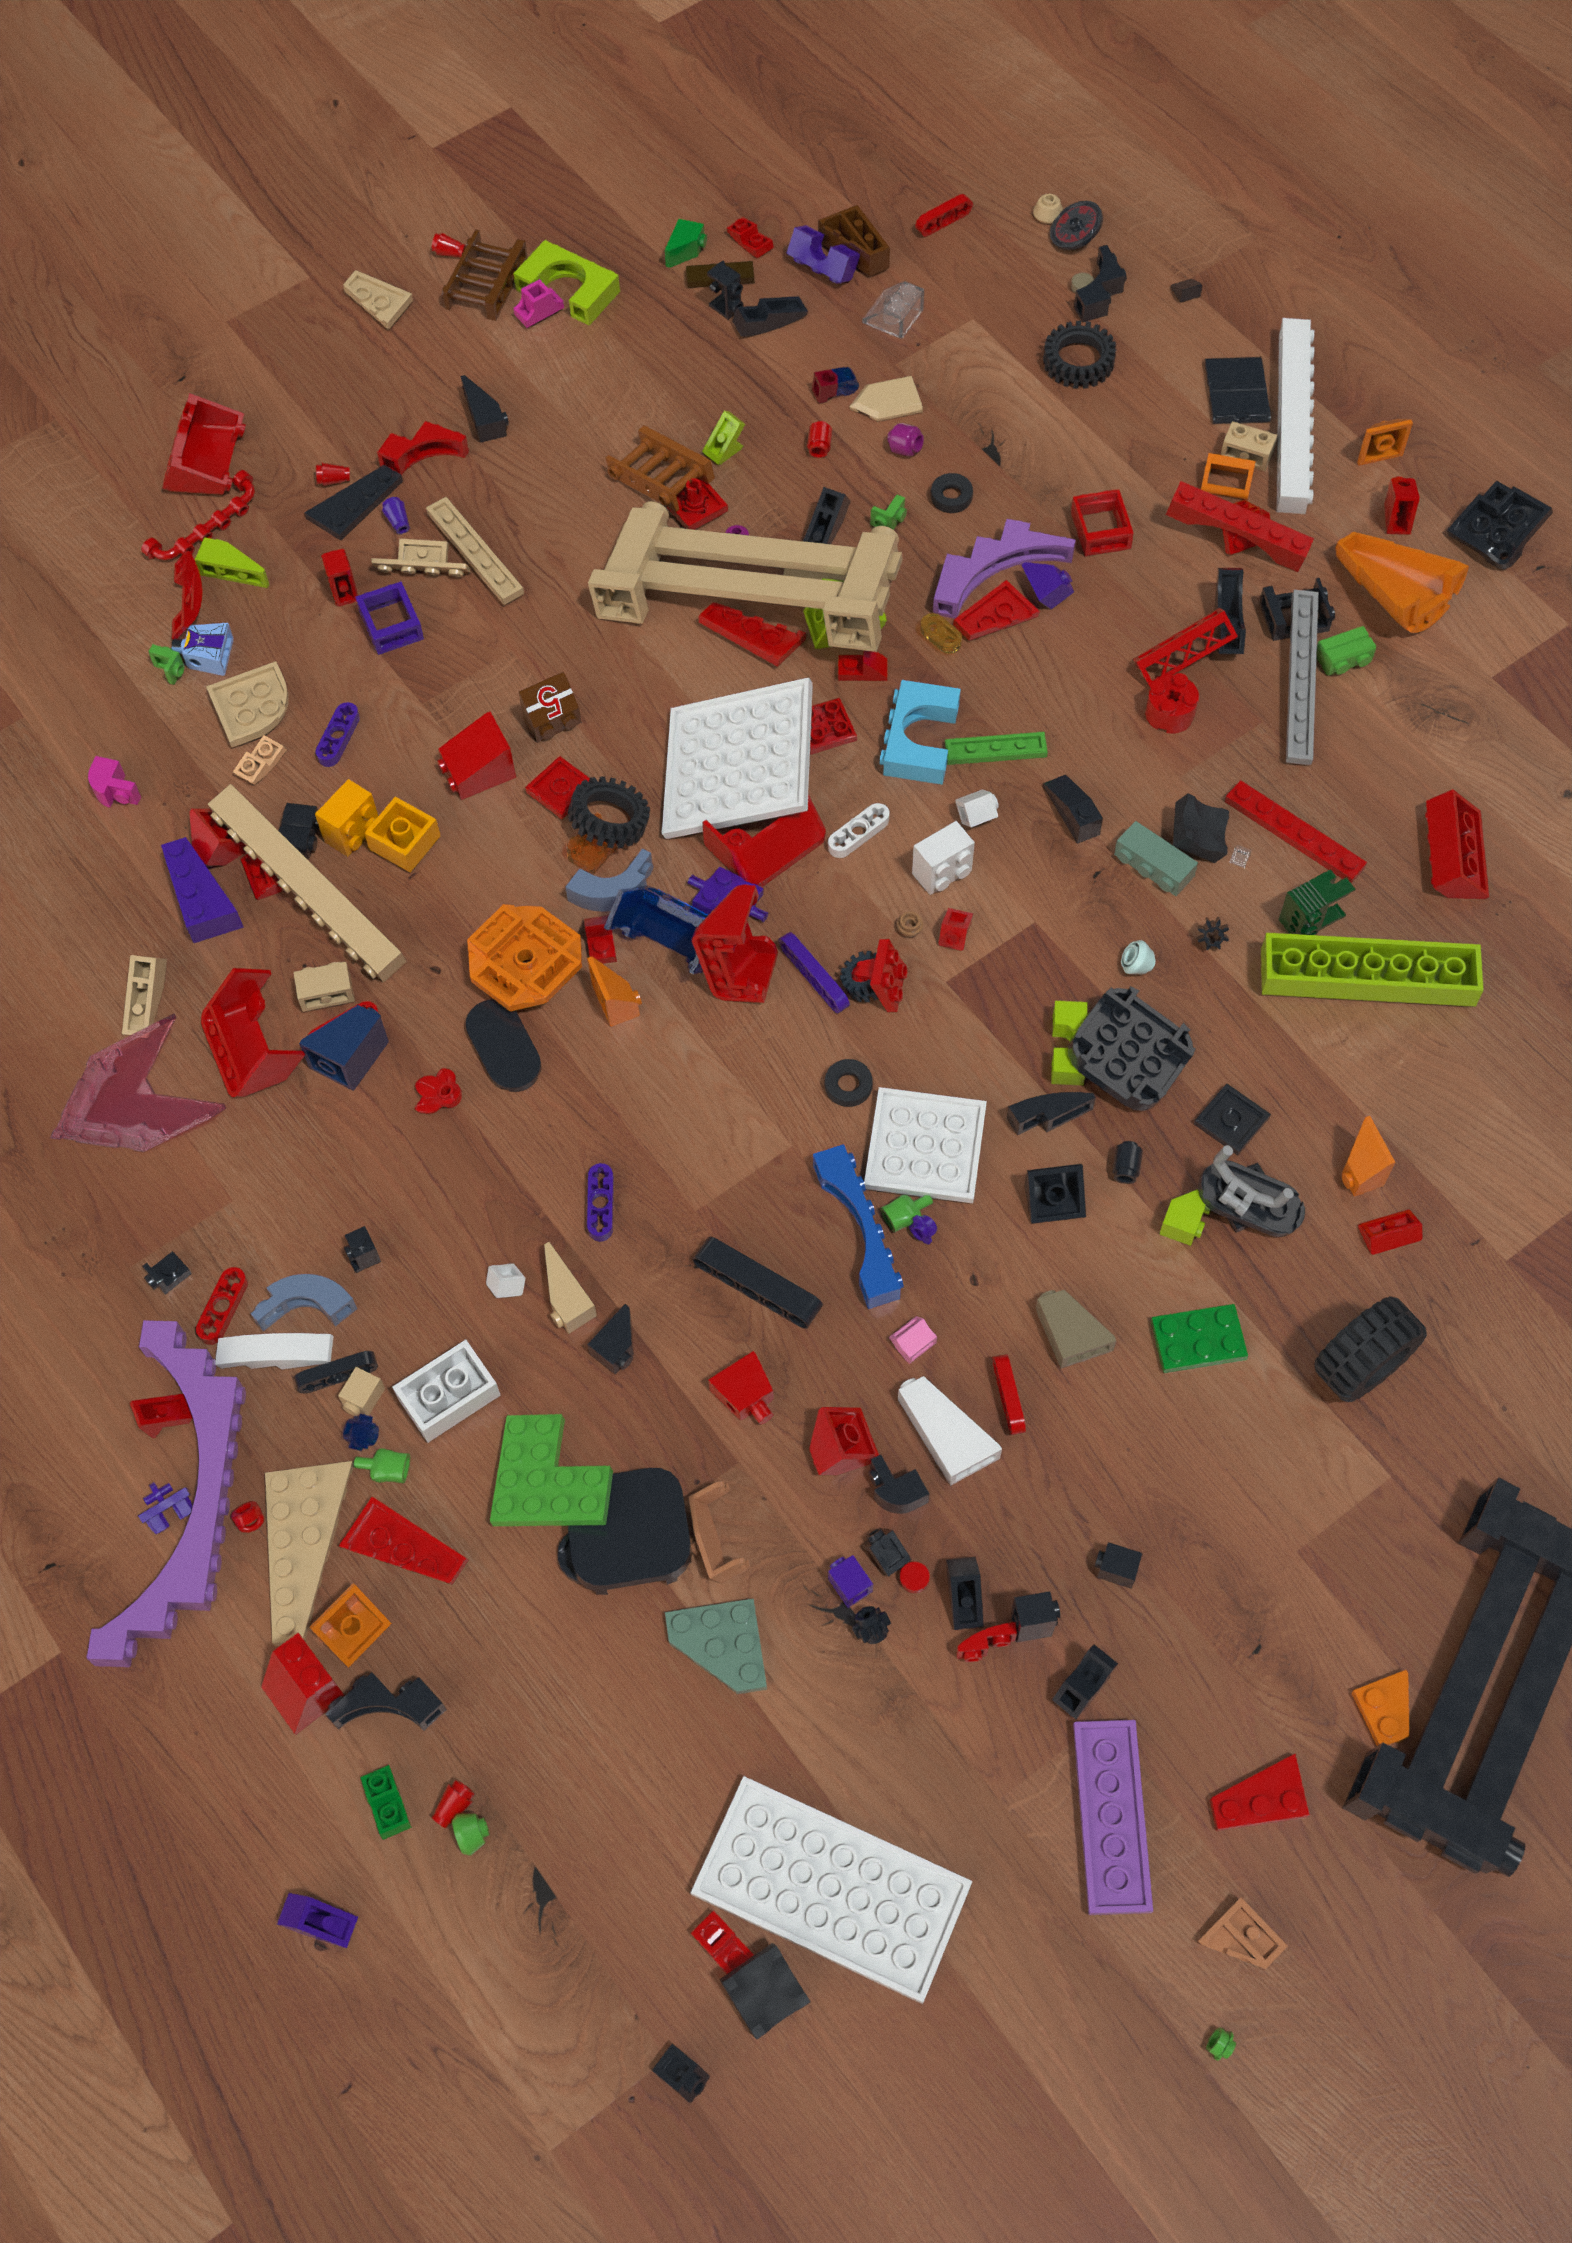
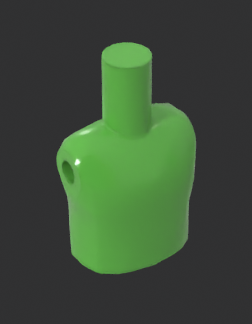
M901 1195L890 1204L881 1207L880 1212L890 1230L895 1233L913 1224V1217L915 1215L922 1216L920 1210L933 1204V1200L930 1195H925L915 1201L908 1195Z
M381 1448L376 1451L374 1458L356 1456L354 1468L370 1470V1477L375 1482L404 1484L409 1471L410 1454Z

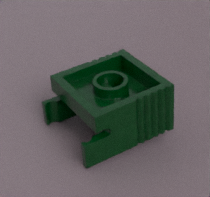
M1330 869L1288 891L1278 920L1289 934L1316 935L1323 928L1346 917L1345 912L1337 903L1334 906H1328L1356 890L1347 878L1335 883L1337 877Z

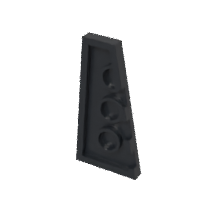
M382 465L304 512L305 518L341 541L403 482L402 475L388 466Z

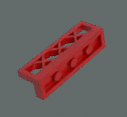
M1218 608L1133 658V661L1150 687L1152 682L1157 679L1177 673L1238 636L1225 611ZM1224 622L1230 634L1222 639L1213 638L1215 627ZM1198 637L1207 639L1205 648L1202 651L1190 650L1194 639ZM1211 640L1216 641L1214 644L1210 645ZM1187 644V648H1186V649L1181 648L1182 646H1184V645ZM1176 650L1185 652L1183 661L1178 665L1168 663L1172 652ZM1166 656L1164 662H1163V661H1159L1160 659H1162V658H1164V657ZM1154 663L1163 665L1161 674L1151 680L1145 668ZM1167 666L1173 667V668L1169 669L1168 671H1166Z

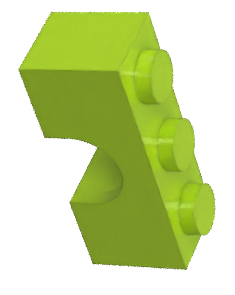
M1055 1001L1052 1037H1062L1070 1041L1090 1014L1087 1013V1002ZM1068 1047L1054 1048L1051 1084L1084 1086L1085 1076L1072 1065L1068 1057Z

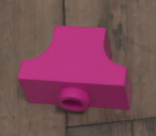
M539 279L521 289V300L513 309L514 315L528 328L563 309L564 302L552 288H548Z

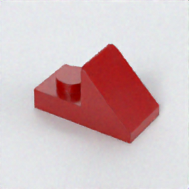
M863 650V655H838V681H887V658L879 652Z
M610 915L584 919L589 956L602 964L617 962Z
M184 1394L132 1400L130 1402L139 1429L151 1438H156L163 1427L189 1424L193 1419Z

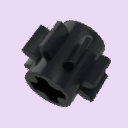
M1206 917L1204 926H1197L1198 931L1203 933L1197 937L1198 942L1205 941L1206 950H1209L1211 946H1216L1220 950V944L1223 941H1229V937L1224 934V932L1229 930L1228 924L1221 926L1220 917H1217L1215 921H1210ZM1216 929L1218 934H1213L1212 937H1209L1208 932L1212 933Z
M867 1606L857 1612L854 1619L856 1624L852 1626V1629L857 1639L862 1638L864 1643L877 1644L887 1637L889 1632L887 1626L891 1624V1621L886 1611L881 1612L879 1607Z

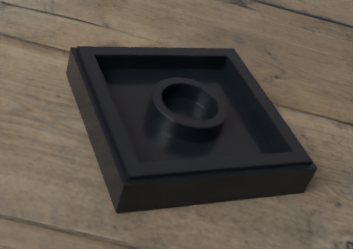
M1226 1083L1195 1119L1194 1125L1223 1146H1230L1233 1149V1153L1238 1156L1270 1119L1271 1114Z

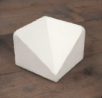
M515 1264L492 1265L488 1268L486 1284L496 1298L521 1296L523 1294L525 1277Z

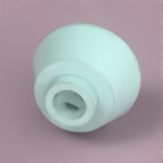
M1142 940L1130 943L1124 950L1121 958V965L1127 974H1146L1154 968L1156 962L1154 952Z

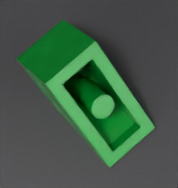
M678 219L665 248L666 267L671 268L699 256L701 249L705 248L707 244V234L704 233L703 223Z

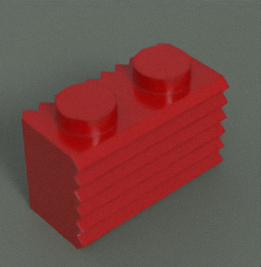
M345 549L333 550L322 554L321 557L336 606L340 607L357 602L355 597L358 596V592Z

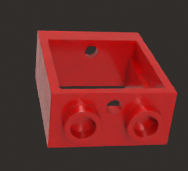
M1119 489L1073 496L1071 515L1084 556L1131 549L1134 532ZM1113 511L1118 528L1088 533L1083 515Z

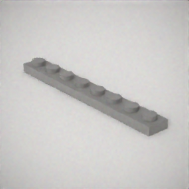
M1294 590L1292 593L1286 763L1311 765L1313 761L1318 592Z

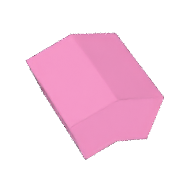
M917 1316L889 1337L897 1351L909 1364L937 1342V1336L928 1327L925 1320Z

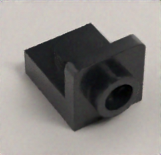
M173 1251L153 1267H150L148 1263L142 1266L147 1273L143 1277L153 1290L159 1287L165 1295L192 1274L189 1268Z
M880 1527L873 1530L866 1536L867 1541L862 1544L864 1550L871 1553L883 1574L887 1577L912 1560L895 1532L891 1529H881Z
M674 2044L670 2045L652 2069L659 2078L689 2103L703 2092L706 2082L710 2078L707 2072Z

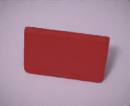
M246 854L240 859L257 900L284 891L277 883L280 879L275 874L270 877L260 866L263 862L258 857L253 860Z
M1410 1209L1358 1224L1361 1235L1372 1255L1419 1242L1423 1239L1422 1223Z

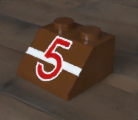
M564 672L519 691L524 722L537 743L550 739L554 735L567 729H572L581 723L580 709Z

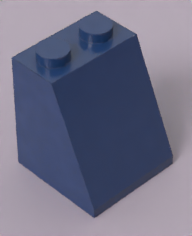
M357 1005L303 1038L299 1044L305 1053L304 1057L309 1069L354 1091L389 1043L381 1015L372 1008L365 1009Z

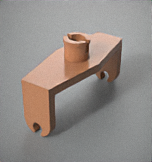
M724 1481L713 1483L689 1496L695 1536L690 1537V1543L694 1542L691 1544L692 1552L695 1555L701 1553L709 1579L724 1583L750 1568L749 1560L745 1561L744 1558L734 1559L726 1564L723 1561L720 1539L707 1504L726 1495L730 1491L728 1483L724 1484Z

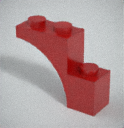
M425 421L412 440L390 433L377 454L380 467L386 465L403 475L409 467L423 459L439 455L465 458L469 453L466 435Z

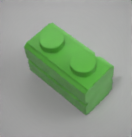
M1361 626L1318 641L1316 659L1322 665V669L1327 676L1335 673L1340 675L1347 672L1349 668L1358 665L1360 667L1368 665L1373 660L1376 645L1372 638L1369 637L1365 627Z

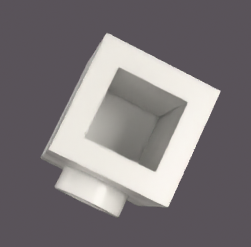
M982 789L955 800L961 822L966 826L974 827L999 817L996 810L999 807L998 801L994 794Z

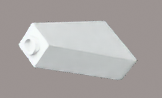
M924 1376L917 1380L911 1378L900 1386V1389H898V1401L950 1486L1000 1459L1002 1452L1000 1445Z

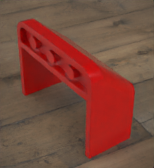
M809 794L808 811L781 816L753 837L742 829L730 830L722 836L707 820L702 822L704 845L732 873L742 877L746 882L760 887H764L819 847L826 839V828Z
M233 968L208 1002L201 1015L202 1028L227 1092L231 1097H245L284 1082L305 1056L304 1051L269 1050L258 1023V1018L265 1010L266 1003L260 990L271 976L270 970Z

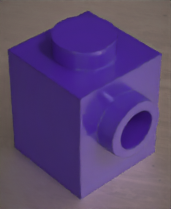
M854 1555L847 1559L841 1557L830 1565L831 1569L828 1571V1580L847 1608L873 1592L872 1581Z

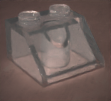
M906 281L885 289L864 316L862 323L902 339L923 311L924 289Z

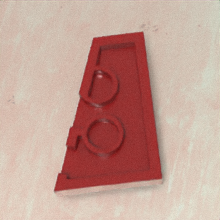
M1005 580L957 616L953 621V626L970 641L1037 618L1040 611L1013 585Z
M1296 1754L1281 1760L1210 1799L1216 1831L1303 1819L1310 1816Z

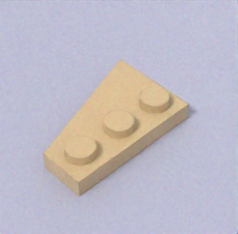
M356 270L343 284L344 291L388 330L413 301L412 293Z

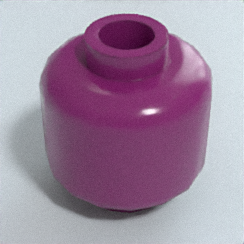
M905 423L896 424L890 430L887 437L892 452L908 457L914 456L919 452L924 443V437L920 429Z

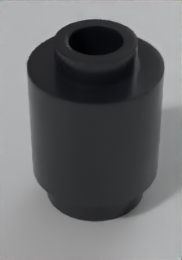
M1124 1141L1115 1148L1112 1172L1117 1182L1132 1184L1140 1176L1143 1149L1136 1142Z

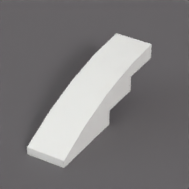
M275 1333L218 1338L215 1365L221 1369L243 1365L251 1369L270 1366L290 1369L331 1362L334 1336L331 1334Z

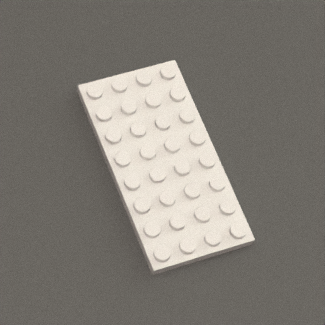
M743 1776L694 1884L691 1895L923 2004L972 1881Z

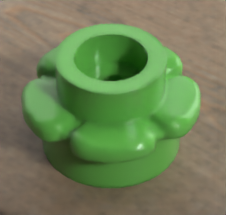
M1217 2028L1209 2038L1206 2049L1214 2055V2060L1218 2061L1222 2057L1228 2059L1233 2053L1236 2042L1233 2041L1234 2034L1232 2031L1228 2032L1222 2028Z

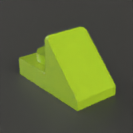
M724 411L702 452L716 464L721 465L743 448V445L737 439L745 424L731 412Z

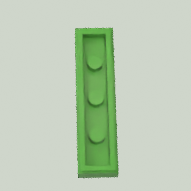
M1045 732L945 739V749L948 750L947 765L1046 758L1048 754Z

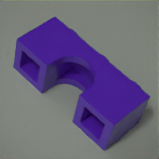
M807 225L794 228L787 254L794 257L795 262L807 264L812 267V271L829 276V279L837 284L852 280L860 256L859 253L844 245L830 247L829 254L826 256L821 246L824 234Z

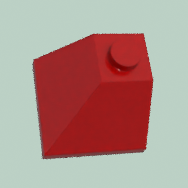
M192 808L189 812L192 847L205 865L226 866L246 853L243 849L246 845L242 841L236 843L228 835L227 831L229 829L225 825L220 827L210 816L213 813L211 809Z
M821 1407L819 1409L809 1448L818 1474L840 1475L870 1465L871 1459L878 1456L879 1453L862 1409L855 1407Z

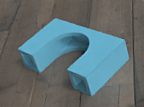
M906 680L901 681L900 690L895 689L893 704H896L895 710H890L889 724H892L891 730L886 729L884 744L887 745V749L882 750L880 755V765H884V776L943 785L948 750L918 745L909 740L904 731L910 724L919 720H934L955 724L960 704L961 689Z

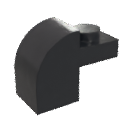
M881 1454L871 1459V1470L868 1471V1474L874 1486H880L874 1489V1500L881 1508L891 1513L904 1514L929 1503L930 1494L916 1469L895 1479Z
M1093 1644L1077 1668L1064 1681L1052 1700L1074 1719H1077L1107 1683L1118 1663Z

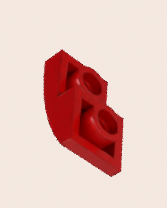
M744 217L737 219L726 228L730 236L744 250L756 258L761 257L774 248L773 240L759 233L757 224Z
M1016 1622L996 1625L970 1636L958 1645L957 1659H964L965 1662L981 1661L982 1657L987 1656L988 1644H993V1647L1011 1645V1642L1015 1641L1017 1636Z

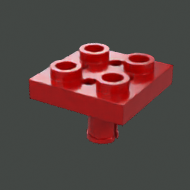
M692 478L691 483L688 480L686 487L676 495L679 510L674 511L668 508L685 529L695 530L728 511V504L710 484L700 479Z

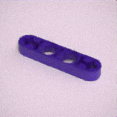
M788 932L778 939L784 954L834 1012L840 1013L850 1006L843 990L792 932Z

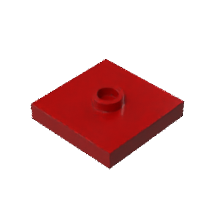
M559 756L525 787V791L563 820L568 815V808L576 786L578 784L581 785V782L585 779L589 782L590 778Z

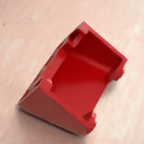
M189 393L177 426L162 489L170 492L223 495L224 491L229 492L233 478L229 477L230 472L228 471L237 437L242 438L246 424L242 423L244 413Z
M743 884L734 887L695 929L692 937L693 946L711 993L720 1000L764 1003L778 951L775 943L769 937L764 935L753 936L747 920L751 907L757 903L759 898L755 885Z

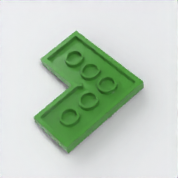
M562 1414L507 1415L490 1523L493 1526L606 1525L613 1470L611 1466L558 1467L565 1423Z

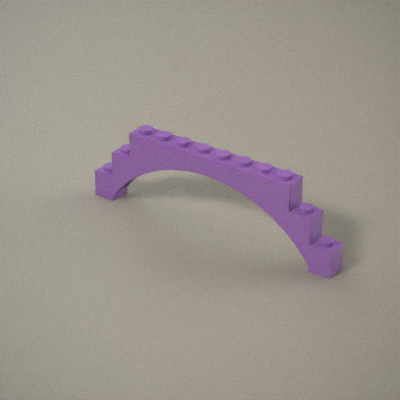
M143 1321L139 1348L146 1357L155 1358L172 1375L186 1397L198 1438L199 1473L196 1496L183 1536L172 1557L155 1581L123 1613L102 1628L91 1629L87 1659L94 1666L130 1667L132 1658H135L138 1645L135 1638L171 1639V1632L176 1629L178 1615L175 1610L210 1611L211 1603L217 1597V1584L214 1582L216 1572H220L222 1563L219 1548L220 1544L224 1543L226 1536L223 1521L224 1515H228L230 1509V1500L227 1494L228 1487H232L234 1482V1471L231 1469L232 1460L236 1459L238 1454V1444L235 1442L236 1432H240L242 1427V1416L239 1412L240 1405L245 1403L246 1389L237 1377L214 1376L216 1361L207 1349H186V1332L182 1330L177 1321Z

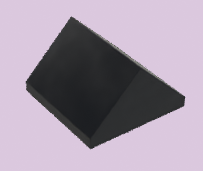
M1082 1164L1027 1170L1024 1189L1031 1224L1086 1217Z

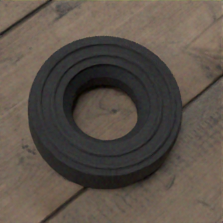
M957 473L943 474L936 478L931 486L930 496L932 503L937 509L946 513L961 512L968 508L972 502L973 486L969 479ZM947 488H956L961 492V495L957 498H948L943 495V491Z
M854 1059L837 1061L830 1066L825 1075V1091L828 1097L840 1106L853 1107L860 1105L871 1094L873 1088L872 1074L868 1067L860 1061ZM844 1075H853L858 1079L859 1086L853 1091H845L839 1087L838 1081Z

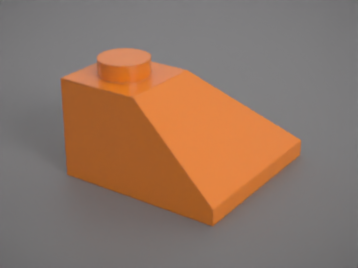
M1394 419L1382 421L1366 429L1357 461L1358 465L1361 466L1403 456L1413 425L1412 420Z
M587 958L591 985L610 1027L639 1017V1006L642 1005V1001L638 991H632L628 981L595 958Z
M1371 1116L1365 1117L1342 1172V1181L1345 1187L1351 1190L1354 1197L1383 1187L1396 1163Z

